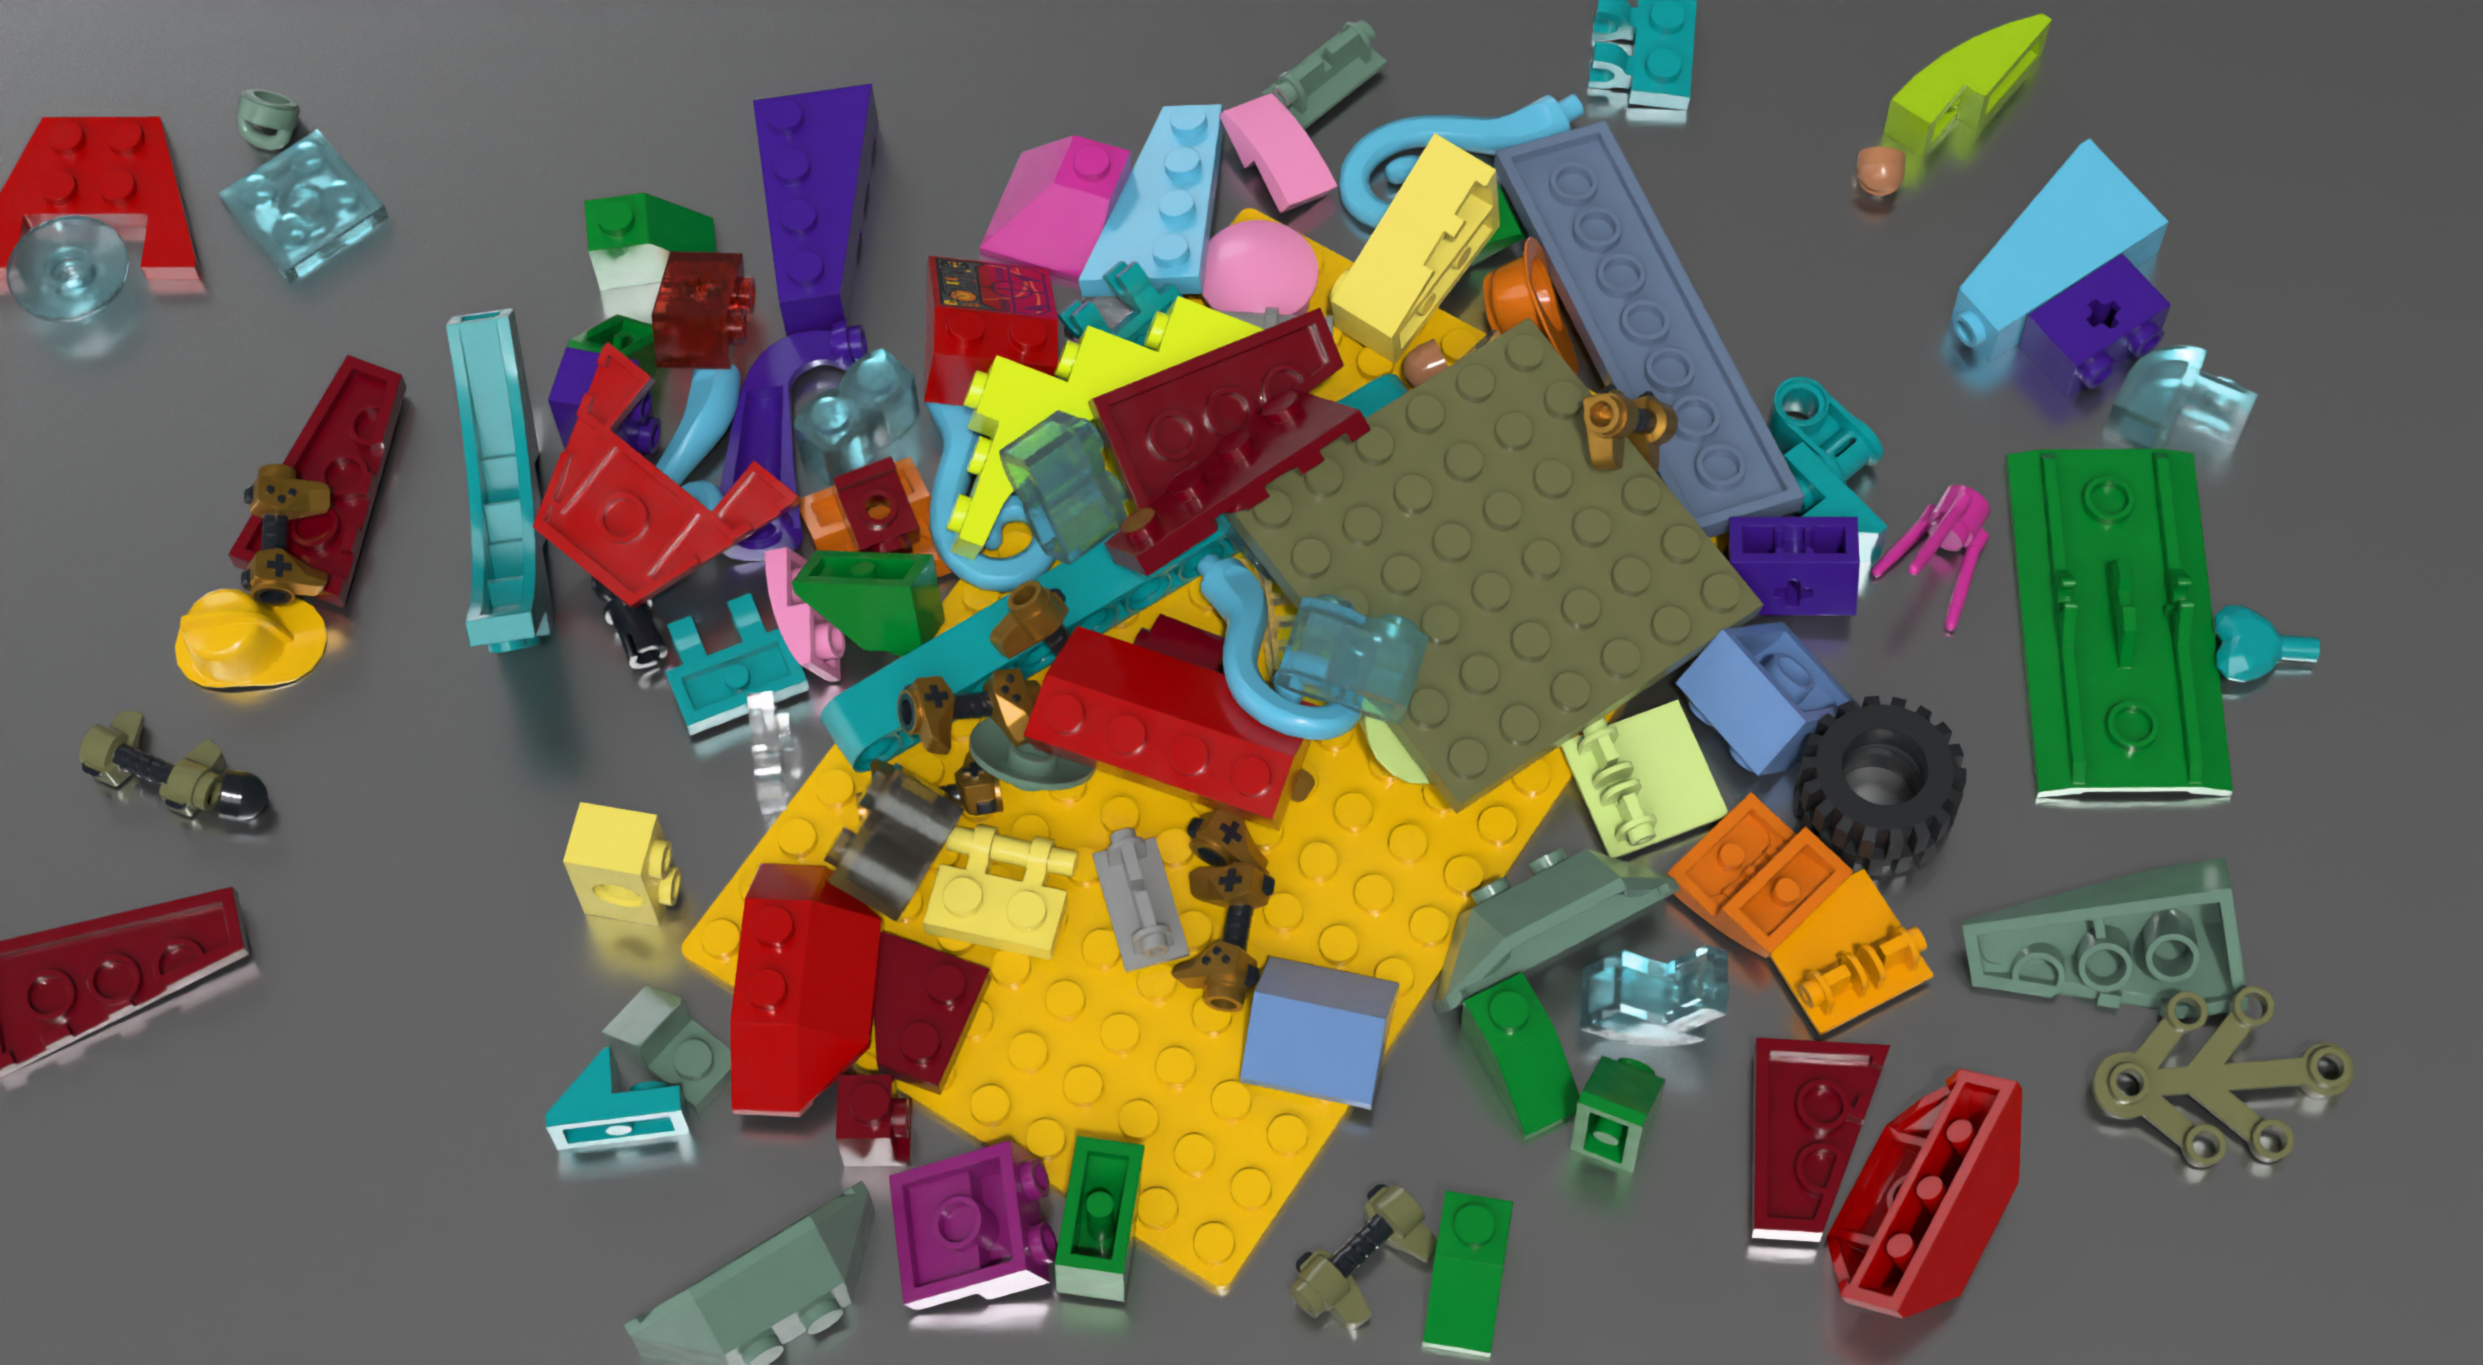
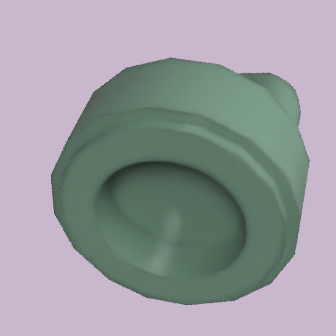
M247 89L241 93L237 109L239 133L247 142L255 147L266 150L283 148L289 143L292 132L296 128L300 106L295 100L283 94L263 89ZM252 123L277 129V134L272 136L262 134L252 126Z

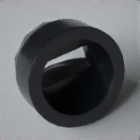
M227 768L220 797L219 819L235 822H246L255 819L264 811L268 803V793L265 784L258 776L251 772Z

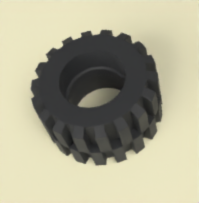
M1879 696L1864 697L1862 707L1857 708L1850 700L1838 706L1836 718L1827 713L1818 722L1815 734L1810 733L1794 789L1797 791L1794 800L1796 815L1803 816L1801 830L1806 826L1829 849L1839 855L1841 860L1852 870L1855 863L1867 866V874L1873 876H1880L1883 866H1891L1894 875L1907 872L1912 859L1920 866L1931 859L1934 848L1941 849L1948 839L1964 795L1963 790L1966 784L1967 769L1961 768L1964 758L1959 743L1948 745L1952 735L1950 728L1944 721L1934 726L1930 723L1931 711L1921 705L1916 712L1905 708L1907 700L1897 697L1892 698L1891 705L1880 704ZM1859 768H1884L1899 775L1909 785L1914 797L1896 805L1875 804L1857 795L1848 785L1844 776Z

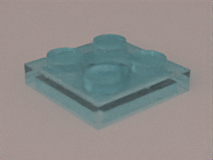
M318 129L218 194L224 208L290 284L389 218L384 204Z

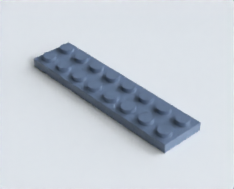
M1606 120L1496 151L1494 168L1529 237L1537 239L1542 246L1549 276L1605 387L1613 384L1617 390L1623 391L1624 396L1632 400L1639 398L1646 391H1652L1658 401L1670 405L1676 412L1678 428L1669 442L1659 445L1660 463L1656 473L1707 536L1711 538L1728 533L1729 517H1780L1800 511L1805 496Z

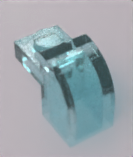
M2185 345L2159 348L2140 358L2130 369L2113 403L2103 435L2135 449H2165L2178 421L2237 445L2258 394L2244 389L2232 379L2215 377L2201 371L2208 354L2207 350Z
M1705 945L1675 960L1663 963L1623 949L1584 967L1580 1030L1617 1042L1670 1047L1705 1040L1706 1023L1727 1015V1001L1730 994L1728 982L1729 952Z

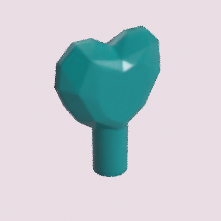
M2226 605L2214 617L2215 631L2222 641L2216 653V668L2229 680L2244 683L2258 679L2269 673L2279 660L2316 663L2320 653L2319 638L2280 634L2270 620L2244 605Z

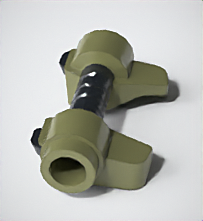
M123 711L116 716L109 727L103 724H95L86 733L80 747L79 759L82 764V770L92 775L94 779L116 787L130 775L141 777L161 786L159 794L167 808L189 817L193 816L198 809L209 812L219 803L224 777L220 774L226 763L219 746L210 740L203 741L174 764L138 749L140 734L145 721L143 714L140 712Z
M1379 1184L1368 1192L1367 1198L1369 1201L1365 1204L1364 1209L1366 1224L1333 1255L1323 1249H1317L1313 1254L1305 1252L1297 1260L1296 1269L1299 1273L1295 1276L1296 1281L1288 1287V1291L1295 1302L1311 1317L1317 1318L1324 1310L1330 1311L1344 1327L1351 1330L1359 1328L1370 1318L1371 1310L1352 1274L1357 1270V1267H1360L1366 1261V1258H1369L1383 1244L1409 1253L1423 1262H1428L1435 1254L1437 1239L1421 1222L1425 1219L1424 1212L1412 1196L1396 1184H1392L1389 1188L1386 1185Z

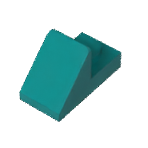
M1803 441L1784 454V458L1805 496L1801 510L1797 511V513H1805L1801 517H1858L1860 563H1872L1879 558L1888 526Z
M606 1046L600 1051L545 1114L546 1128L557 1150L690 1134L689 1108L680 1086H669L667 1083L660 1081H647L633 1085L628 1092H621L619 1065L610 1046Z

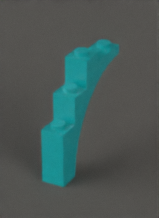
M514 308L453 316L446 324L462 428L472 547L470 604L465 623L470 647L487 644L488 651L491 653L509 652L542 643L541 636L550 635L555 623L542 550L546 538L532 527L541 505L534 464L539 455V448Z

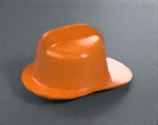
M1528 237L1524 244L1522 256L1501 265L1484 277L1483 291L1487 319L1492 331L1497 336H1500L1517 324L1530 318L1573 372L1578 374L1577 356L1559 310L1556 288L1549 276L1542 246L1537 239Z

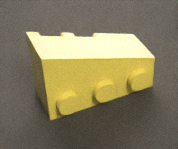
M1434 133L1351 269L1344 271L1336 281L1330 295L1335 327L1395 364L1500 227L1496 169Z

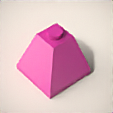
M1072 135L1022 152L980 245V255L1020 266L1047 268L1052 276L1079 283L1078 279L1132 171L1131 151Z

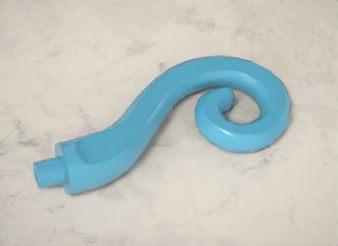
M1571 94L1559 102L1552 96L1545 95L1512 113L1497 117L1421 115L1388 122L1362 137L1346 156L1341 166L1338 189L1341 201L1352 217L1361 224L1376 229L1391 202L1378 198L1372 192L1370 177L1374 170L1390 157L1410 149L1426 148L1434 133L1466 152L1495 156V152L1498 150L1571 130L1569 123L1584 115L1583 105L1575 94ZM1407 155L1390 161L1385 169L1386 179L1389 183L1395 185L1403 184L1420 157Z
M722 349L710 350L707 353L706 360L701 361L694 367L684 416L672 440L655 464V467L679 486L721 439L737 409L740 396L741 374L737 367L731 364V355ZM704 480L692 481L681 486V488L710 511L724 497L718 486Z
M925 402L943 441L942 457L932 487L929 506V530L933 544L942 561L957 577L981 590L996 592L1013 591L1022 583L1032 581L1046 573L1056 561L1060 548V530L1052 511L1045 503L1032 495L1018 493L1010 495L1002 506L984 544V547L988 550L998 549L1003 543V527L1011 522H1022L1028 525L1032 531L1031 543L1022 552L1006 558L989 557L979 552L974 560L950 552L956 533L947 530L946 526L959 493L965 496L974 475L967 472L969 459L979 436L984 437V434L967 428L973 412L972 408Z
M1216 554L1205 556L1197 567L1198 573L1203 577L1201 593L1227 624L1223 644V669L1227 687L1238 705L1261 724L1288 736L1309 740H1328L1351 731L1359 722L1364 708L1362 688L1355 679L1343 668L1329 661L1297 658L1289 660L1279 667L1273 677L1274 691L1263 679L1257 663L1268 621L1267 599L1259 581L1240 560L1235 558L1221 560ZM1311 686L1322 689L1333 699V702L1323 706L1299 705L1304 695V687Z

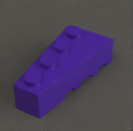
M872 83L753 100L778 300L786 336L809 330H832L833 323L846 318L850 319L858 266L856 259L859 239L863 234L867 187L870 186L872 173L871 158L879 126Z

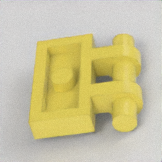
M978 824L974 830L951 825L947 836L946 850L969 855L966 869L940 864L923 921L925 933L1052 961L1069 901L1067 891L1046 887L1050 873L1074 877L1078 865L1079 852L1055 847V840L1035 836L1032 842L999 835V829L992 826ZM993 860L1026 867L1023 882L989 875Z

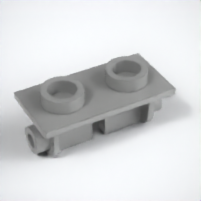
M1131 828L1114 832L1110 836L1111 845L1107 850L1092 853V857L1126 973L1190 956L1156 838L1144 840L1141 837H1137L1135 830Z

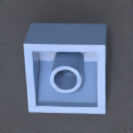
M1784 622L1722 629L1676 682L1677 686L1690 699L1688 704L1691 711L1704 723L1714 726L1730 744L1729 751L1735 761L1746 770L1756 773L1757 776L1788 771L1801 762L1805 744L1810 733L1815 734L1818 722L1827 713L1836 718L1839 705L1851 700L1857 708L1861 707Z

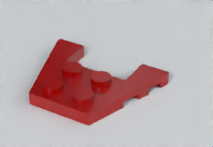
M160 116L42 117L0 192V280H22L29 232L32 227H146L140 266L146 280H200L201 269L195 254L191 238L192 233L180 194L181 188L167 132Z
M607 342L601 349L596 362L598 368L588 393L583 395L576 413L578 419L565 452L562 451L532 527L627 605L635 609L796 507L801 498L755 460L712 511L692 497L615 434L618 426L656 381Z

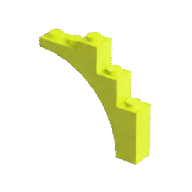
M1177 296L1166 314L1160 311H1156L1144 341V346L1149 348L1089 325L1077 343L1067 340L1054 372L1055 376L1064 380L996 355L987 373L979 370L975 371L963 403L964 406L973 409L967 428L989 436L990 439L979 436L967 467V472L977 475L969 497L959 493L951 511L946 529L955 532L956 535L950 552L974 560L983 548L1002 506L1022 479L1056 449L1097 426L1088 404L1089 400L1265 329Z

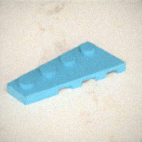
M1222 104L1163 106L1078 279L1082 297L1117 296L1102 276L1119 261H1124L1127 265L1132 262H1138L1156 291L1164 284H1174L1181 294L1203 293L1224 134V125L1219 117L1223 112Z

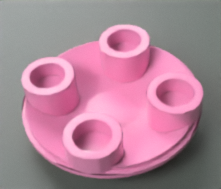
M1250 220L1228 226L1209 240L1202 296L1212 309H1217L1218 311L1265 313L1266 307L1279 308V314L1302 315L1307 312L1310 299L1318 282V263L1309 243L1295 230L1272 221Z

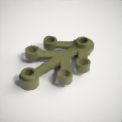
M2248 986L2233 996L2229 1004V1014L2186 1067L2158 1069L2183 1034L2187 1035L2195 1032L2204 1025L2208 1017V1007L2205 1000L2197 993L2183 991L2167 1001L2163 1009V1019L2135 1053H2114L2097 1066L2092 1078V1091L2098 1105L2109 1115L2125 1120L2140 1116L2145 1118L2181 1148L2186 1161L2195 1167L2205 1168L2220 1161L2226 1153V1138L2213 1125L2202 1124L2195 1126L2164 1098L2166 1096H2191L2248 1142V1147L2254 1157L2263 1162H2275L2287 1156L2294 1145L2292 1130L2283 1121L2277 1119L2264 1120L2230 1091L2299 1086L2306 1095L2320 1100L2330 1099L2342 1093L2350 1086L2354 1078V1064L2346 1050L2339 1045L2328 1042L2313 1045L2301 1053L2298 1058L2224 1064L2252 1029L2259 1028L2267 1023L2274 1014L2275 1003L2271 994L2262 987ZM2244 997H2253L2260 1002L2262 1015L2259 1019H2252L2244 1014L2241 1007ZM2178 1002H2186L2195 1009L2196 1019L2193 1024H2184L2177 1019L2175 1006ZM2321 1057L2330 1058L2336 1063L2338 1076L2335 1080H2328L2320 1075L2318 1061ZM2129 1073L2137 1079L2139 1090L2135 1096H2127L2119 1090L2117 1086L2119 1074ZM2264 1129H2271L2280 1136L2281 1147L2278 1152H2269L2262 1146L2260 1135ZM2196 1135H2206L2213 1141L2214 1153L2212 1157L2204 1158L2195 1152L2193 1140Z

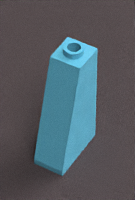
M2089 138L2077 147L1959 287L1951 316V322L1956 334L1965 345L1971 348L1975 347L1990 363L2020 343L2027 316L2120 254H2123L2136 268L2156 256L2169 221Z

